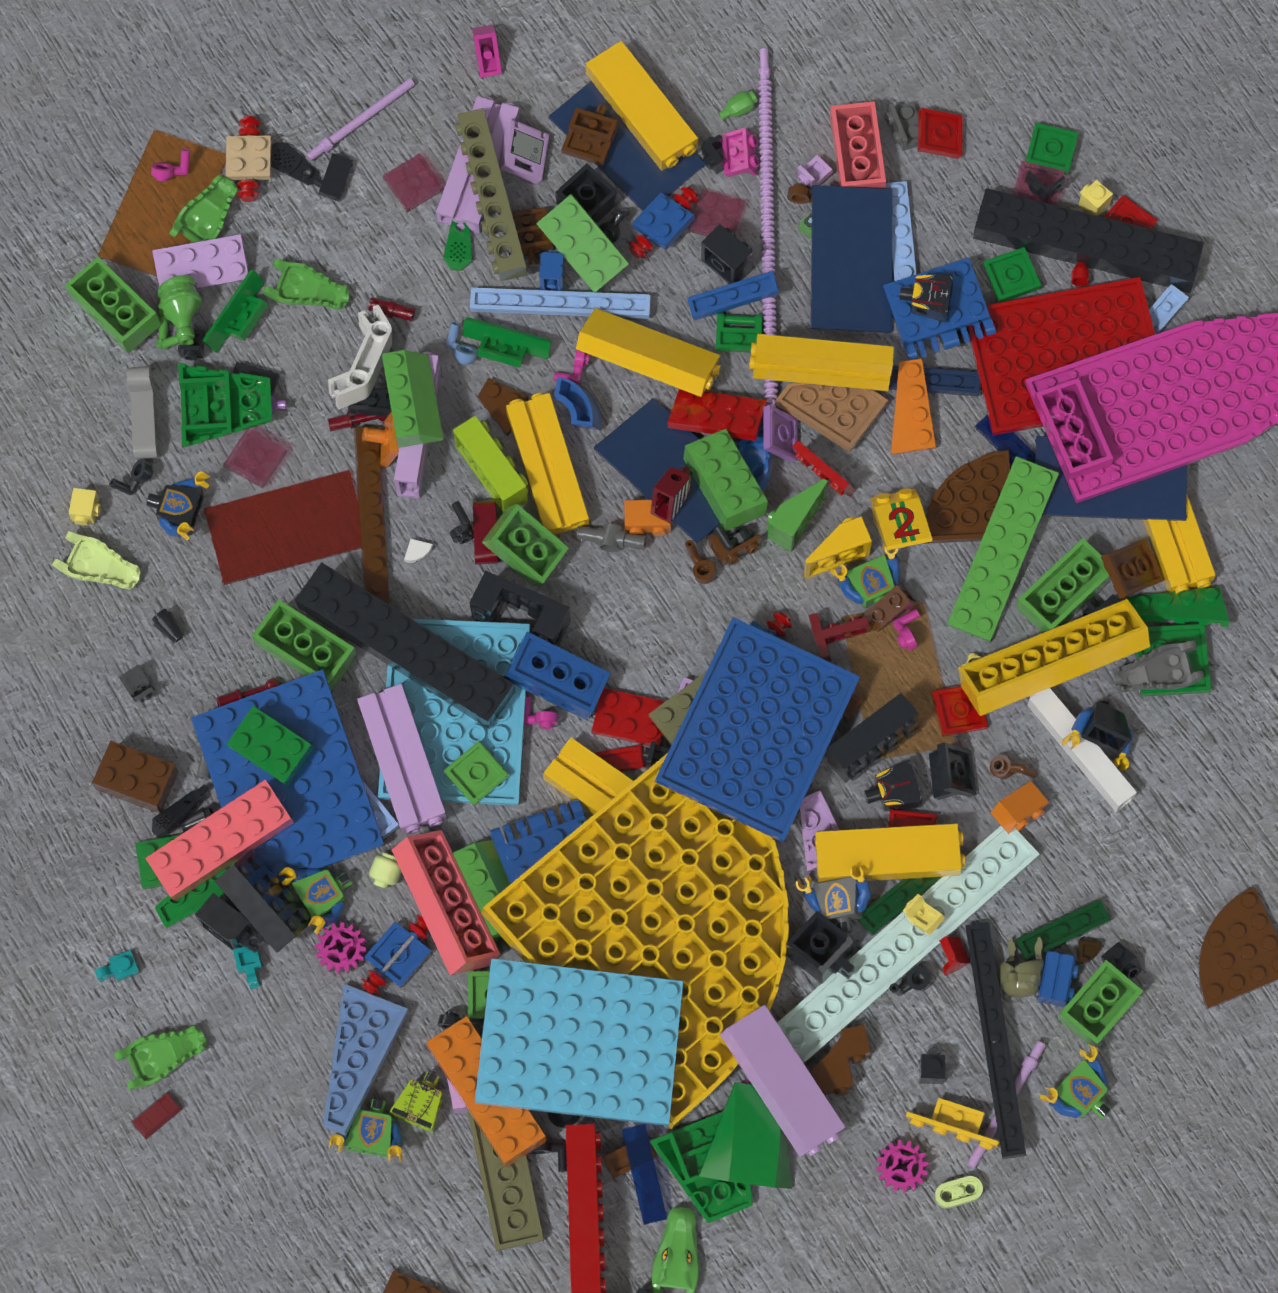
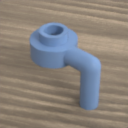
M451 322L446 342L447 347L454 351V357L459 363L469 365L475 362L478 351L472 346L460 345L456 342L460 324L458 322Z

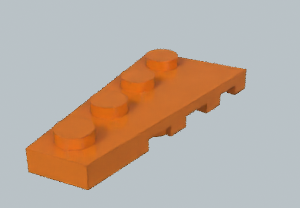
M922 359L899 362L891 455L935 449L936 444Z

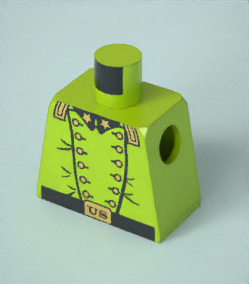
M427 1071L422 1083L411 1079L390 1110L391 1115L434 1133L443 1101V1093L435 1089L440 1077Z

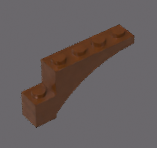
M865 1025L841 1029V1037L834 1047L809 1071L824 1095L835 1093V1096H844L849 1094V1090L853 1089L848 1062L852 1061L853 1064L867 1061L866 1058H869L871 1054Z

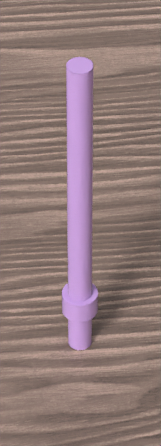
M409 78L333 135L323 138L318 142V146L306 154V157L312 161L323 152L327 153L330 151L335 143L415 86L413 80Z
M1040 1041L1036 1042L1030 1055L1026 1056L1021 1064L1023 1067L1014 1081L1017 1095L1030 1072H1034L1038 1065L1037 1060L1046 1046ZM995 1115L983 1134L984 1137L990 1139L993 1138L997 1131ZM978 1143L966 1165L975 1169L986 1149L979 1147Z

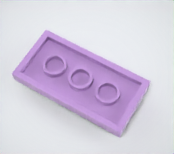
M241 234L152 250L159 287L166 280L180 275L193 277L197 283L196 288L243 280L248 274Z

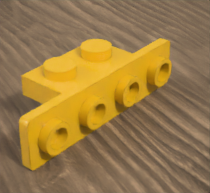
M938 1098L932 1119L911 1112L906 1113V1118L910 1120L909 1124L923 1128L924 1125L933 1127L932 1131L946 1136L947 1132L955 1134V1139L969 1143L970 1140L979 1142V1147L990 1151L993 1150V1147L1000 1148L999 1141L979 1135L985 1116L984 1112Z

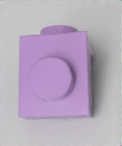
M818 155L804 167L801 165L797 167L798 180L805 186L809 185L811 188L812 185H820L833 173L832 168Z

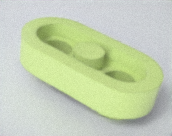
M966 1176L946 1182L936 1189L935 1200L940 1207L946 1209L973 1202L981 1196L983 1185L974 1176ZM972 1186L974 1188V1193H967L966 1187ZM945 1192L950 1193L951 1199L944 1200L942 1194Z

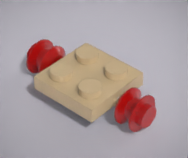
M245 116L239 120V125L243 127L238 131L241 136H226L225 176L229 180H242L237 183V187L241 189L237 192V196L244 202H252L259 197V193L255 191L259 188V184L254 180H271L272 139L271 136H259L261 131L257 127L261 125V122L256 117Z

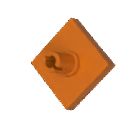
M392 411L382 423V430L365 427L362 434L363 441L381 443L380 466L387 468L399 453Z

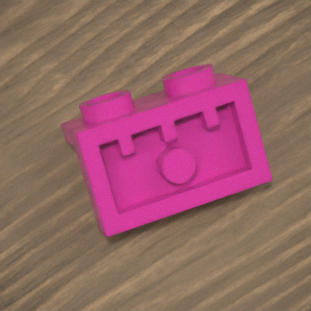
M746 127L723 133L724 174L727 177L749 172L752 176L758 175L759 159L756 155V147L758 146L756 135Z

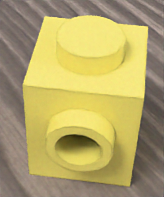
M1096 180L1091 185L1087 184L1081 190L1079 206L1088 214L1099 216L1110 206L1113 193Z
M73 488L68 513L71 520L75 524L83 526L88 525V523L95 524V519L100 516L101 504L99 503L97 492Z

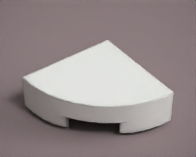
M410 539L404 561L414 563L428 556L432 551L433 544Z

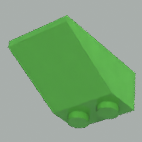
M823 479L780 504L776 511L773 509L767 518V539L791 552L825 500L828 481Z

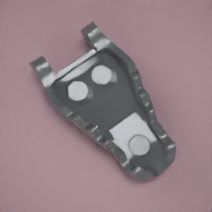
M1195 640L1185 643L1161 645L1153 649L1149 654H1144L1140 658L1135 659L1131 664L1116 667L1114 679L1118 690L1123 693L1140 689H1179L1204 679L1203 671L1193 673L1188 652L1197 649Z

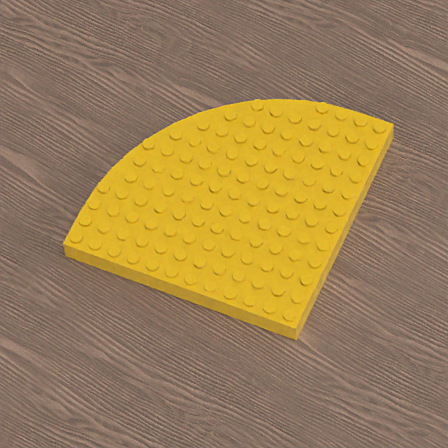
M666 754L483 907L481 914L525 963L683 981L668 1125L670 1129H673L704 1102L730 1076L739 1064L720 1034L764 1005L770 1012L778 992L785 965L789 923L784 871L780 864L775 840L758 830L654 782L667 756Z

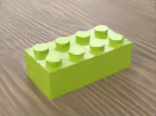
M475 415L453 429L455 447L492 499L496 500L497 506L503 513L507 507L516 504L520 507L528 502L527 480L522 473L517 474L514 470L515 464L508 455L505 457L501 452L503 448L496 438H491L487 424L483 420L479 421Z

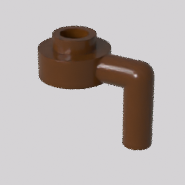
M797 183L788 188L787 199L797 204L812 203V194H810V190L804 184Z
M687 540L685 546L694 563L693 575L695 580L701 584L712 582L717 575L714 563L710 560H702L697 552L694 541Z
M1005 755L995 756L990 763L991 774L999 779H1008L1013 773H1022L1030 778H1036L1038 775L1037 770L1025 764H1016Z

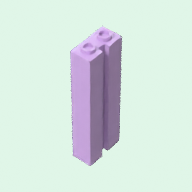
M477 96L472 110L484 109L499 164L506 122L510 118L515 120V123L519 122L520 111L512 103H502V105L495 104L496 101L490 97L482 98ZM471 134L469 137L476 138L479 135ZM459 146L436 211L437 222L451 225L453 220L460 223L457 224V227L462 229L465 228L462 224L465 222L470 231L480 233L482 228L481 222L484 221L483 214H478L476 202L479 201L477 194L473 195L470 182L474 181L473 176L468 175L465 162H469L467 155L463 156ZM478 153L475 155V157L477 158L484 156V154ZM482 173L480 177H487L490 174ZM487 193L485 196L492 197L494 193Z
M422 352V354L429 355L437 400L441 377L439 357L431 352ZM429 443L399 448L394 476L397 496L420 499Z
M402 684L385 689L384 692L378 694L373 693L358 698L357 701L401 832L413 834L420 831V827L426 825L432 827L443 823V820L447 819Z
M765 1005L728 1027L720 1034L799 1157L806 1153L812 1156L822 1149L821 1143L827 1141L830 1144L841 1137L838 1132L845 1128L844 1124Z

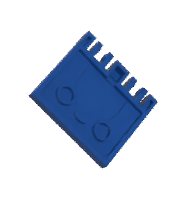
M969 257L883 285L908 360L918 359L914 344H917L921 357L927 356L926 348L923 345V342L927 340L931 341V346L935 353L940 352L936 339L939 336L945 350L959 346L960 341L956 332L958 330L961 332L964 343H969L970 336L966 328L970 326L974 327L978 339L983 338L979 323H982L986 336L996 334ZM953 274V290L948 323L913 314L912 301L900 300L901 287L914 288L916 276Z
M578 799L568 802L570 812L566 804L559 805L560 813L565 823L558 825L554 811L552 809L546 810L551 828H548L542 812L526 817V823L531 833L529 836L521 819L517 820L516 827L521 838L515 841L508 824L502 826L507 840L506 844L499 827L490 830L491 839L510 884L586 822Z

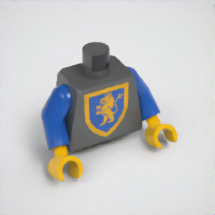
M854 865L850 870L851 877L814 884V888L810 887L812 884L810 876L806 875L804 877L807 885L801 884L800 879L796 881L797 889L805 891L804 896L815 912L818 911L833 924H837V927L847 934L852 933L851 921L863 917V911L866 910L871 898L868 879L864 877L868 870L865 865L860 867L861 873L857 871L856 865Z

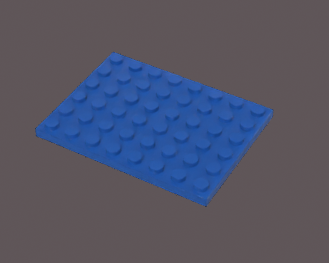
M733 617L654 782L784 842L860 676Z
M323 670L191 717L221 808L266 779L294 823L252 850L261 857L263 864L269 871L278 877L280 883L287 878L285 875L279 876V873L284 868L289 867L293 870L304 868L322 869L385 846ZM252 706L315 748L289 787L226 745Z

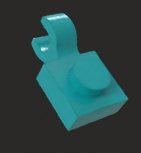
M244 947L233 949L238 973H246L250 989L260 987L255 971L262 968L258 950L253 953Z
M131 950L108 958L109 966H102L94 970L99 982L113 976L119 982L139 974Z

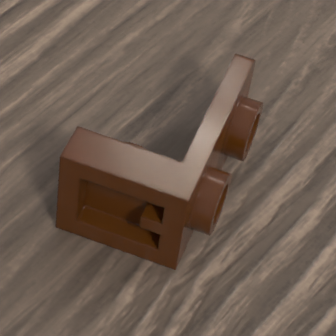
M716 534L708 537V545L722 567L727 564L731 566L737 563L741 556L758 551L762 545V537L758 534L732 550L727 551Z
M896 585L867 610L863 616L867 617L872 628L879 632L904 609L912 611L920 605L906 588Z

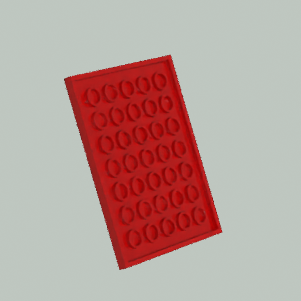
M1140 277L986 305L996 334L986 336L982 323H979L983 333V338L981 339L977 338L973 326L967 327L970 336L992 435L1043 427L1026 387V379L1155 335Z

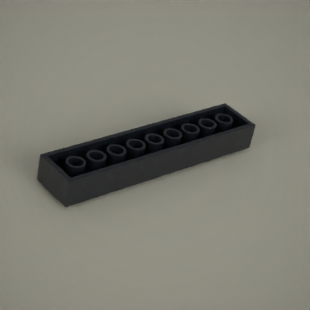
M988 188L984 192L973 239L1016 250L1025 247L1028 253L1072 264L1084 262L1088 268L1128 278L1140 277L1141 281L1169 287L1172 284L1180 291L1191 293L1204 242Z
M322 562L295 598L298 608L488 729L491 728L515 693L513 683Z

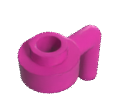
M181 149L180 166H173L162 162L152 164L151 175L158 181H168L173 175H187L189 173L190 149Z
M576 349L573 374L555 372L554 381H557V377H563L579 384L581 382L583 365H588L590 354Z
M917 609L893 621V626L899 633V636L896 637L902 649L906 648L908 651L917 648V643L909 628L904 625L920 617Z
M526 696L524 725L537 724L540 725V729L546 730L553 729V726L558 725L559 714L544 711L530 715L531 697Z

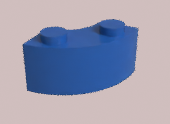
M557 377L554 399L568 407L571 414V424L579 428L601 431V411L593 395L583 386L566 378Z

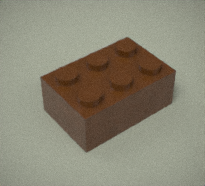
M110 740L92 784L97 791L156 813H161L179 771L176 765Z

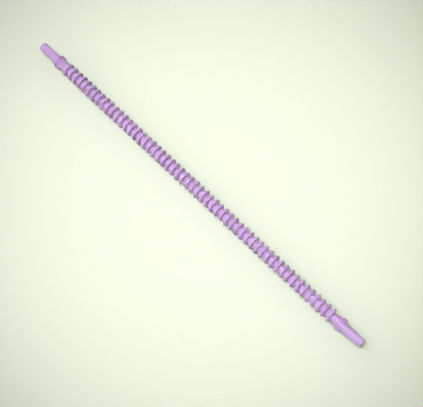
M762 48L760 49V81L758 82L760 86L758 88L760 91L758 101L761 103L759 104V125L761 126L759 128L761 132L759 134L761 138L759 140L761 144L759 146L761 149L759 154L761 155L760 161H762L760 163L762 167L760 169L762 173L760 175L762 179L760 181L762 185L760 187L762 190L760 201L763 202L761 204V208H763L761 210L763 214L761 216L763 220L761 222L763 226L761 228L763 232L761 234L763 238L761 240L763 243L761 254L763 255L762 267H764L762 273L770 271L775 273L773 268L775 267L773 262L775 261L773 256L775 254L773 250L775 248L773 244L775 242L773 238L775 236L773 233L775 222L773 221L774 215H772L774 213L772 209L774 207L772 203L774 201L772 197L774 195L772 191L774 189L772 185L774 183L772 180L774 175L772 174L773 162H771L773 160L771 156L773 154L771 150L773 148L771 144L773 142L771 139L773 128L770 127L772 126L770 121L772 120V105L770 104L772 102L770 98L772 96L770 92L772 90L770 86L772 82L769 80L771 75L769 50ZM775 296L762 300L765 303L762 307L765 309L763 311V315H765L763 317V321H765L763 323L765 327L763 332L766 335H776L774 333L777 332V329L774 328L777 326L776 322H774L776 321L774 316L776 314L774 310L776 305L773 304L776 302V299L773 298ZM764 380L767 382L764 384V387L767 388L764 390V393L767 394L764 396V399L767 400V406L771 405L776 408L775 400L778 396L775 394L778 393V390L775 388L778 387V384L775 380Z

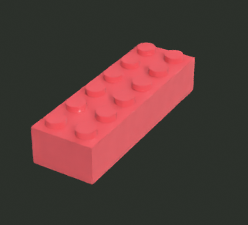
M265 779L146 857V860L169 896L176 901L294 822Z
M438 830L408 836L394 847L392 852L450 976L485 968L491 963V959H496L500 956V952L443 831Z

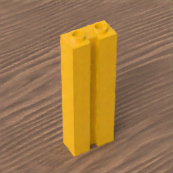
M622 41L585 63L587 76L661 171L667 167H674L678 163L679 157H688L695 153L698 148L697 136Z
M597 308L593 310L580 330L576 349L700 397H702L706 389L710 390L714 377L717 378L721 369V365L718 364L720 355Z
M757 334L756 343L752 342L749 369H753L754 379L888 391L893 367L894 347Z
M550 393L534 394L531 396L532 400L526 402L522 399L511 401L509 405H506V412L541 524L553 535L577 529L578 526H588L589 517Z
M1187 493L1186 521L1143 520L1159 568L1165 579L1167 591L1175 592L1176 594L1181 591H1189V589L1198 587V589L1209 587L1215 578V572Z
M573 738L567 741L560 754L543 773V779L570 799H578L581 806L593 815L633 782V780Z
M958 824L815 832L818 883L851 877L850 870L854 865H856L859 873H861L860 867L862 865L867 866L868 870L864 877L868 881L960 876L961 868H965V855L960 854L959 846L963 845V832L958 831Z

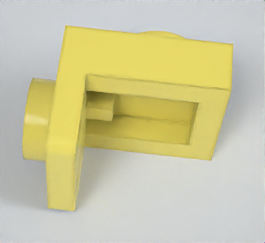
M919 894L910 900L903 909L908 921L928 936L945 920L943 914L928 905Z

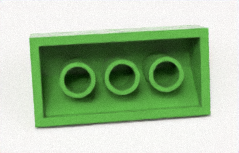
M408 350L383 353L382 359L398 448L442 441L443 434L429 355Z
M492 840L476 842L453 852L481 913L487 903L510 885ZM483 916L494 942L502 939V936Z

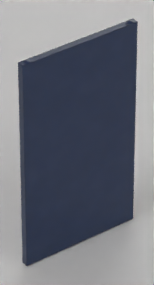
M592 81L548 116L567 136L569 124L576 108L595 113L598 104H602V106L604 104L607 107L603 116L618 120V130L604 166L595 165L642 212L660 193L669 197L705 166V163L693 153L688 157H679V161L674 167H667L661 171Z
M812 185L810 329L891 333L892 312L883 285L892 282V189Z
M654 398L649 400L648 403L594 446V450L648 500H652L654 486L670 467L678 470L683 466L688 468L683 459L685 445L700 440L691 431L668 428V419L671 413ZM692 475L689 495L672 522L698 544L713 532V528L719 525L720 522Z
M1036 436L1035 464L1059 473L1042 516L1186 521L1187 465L1076 503L1048 436Z

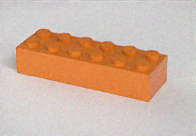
M466 1016L427 1041L426 1045L501 1162L507 1168L545 1143L546 1136L529 1110L474 1104L482 1039Z

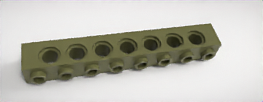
M480 108L457 114L458 123H455L457 136L462 135L463 138L460 147L463 156L467 155L469 162H465L468 175L473 176L474 181L470 182L473 195L477 194L479 201L476 202L478 214H483L484 217L481 225L484 235L488 234L490 241H486L489 255L493 254L495 261H492L494 274H499L500 281L526 276L527 272L484 109ZM471 134L479 135L476 138L469 137ZM478 153L484 154L483 157H475V155ZM482 173L490 174L487 177H480ZM487 193H494V194H495V195L492 196V197H486V196H485V194H487ZM494 212L500 213L497 217L490 216ZM499 232L505 233V235L502 237L496 236V234ZM504 252L511 253L508 257L501 256Z

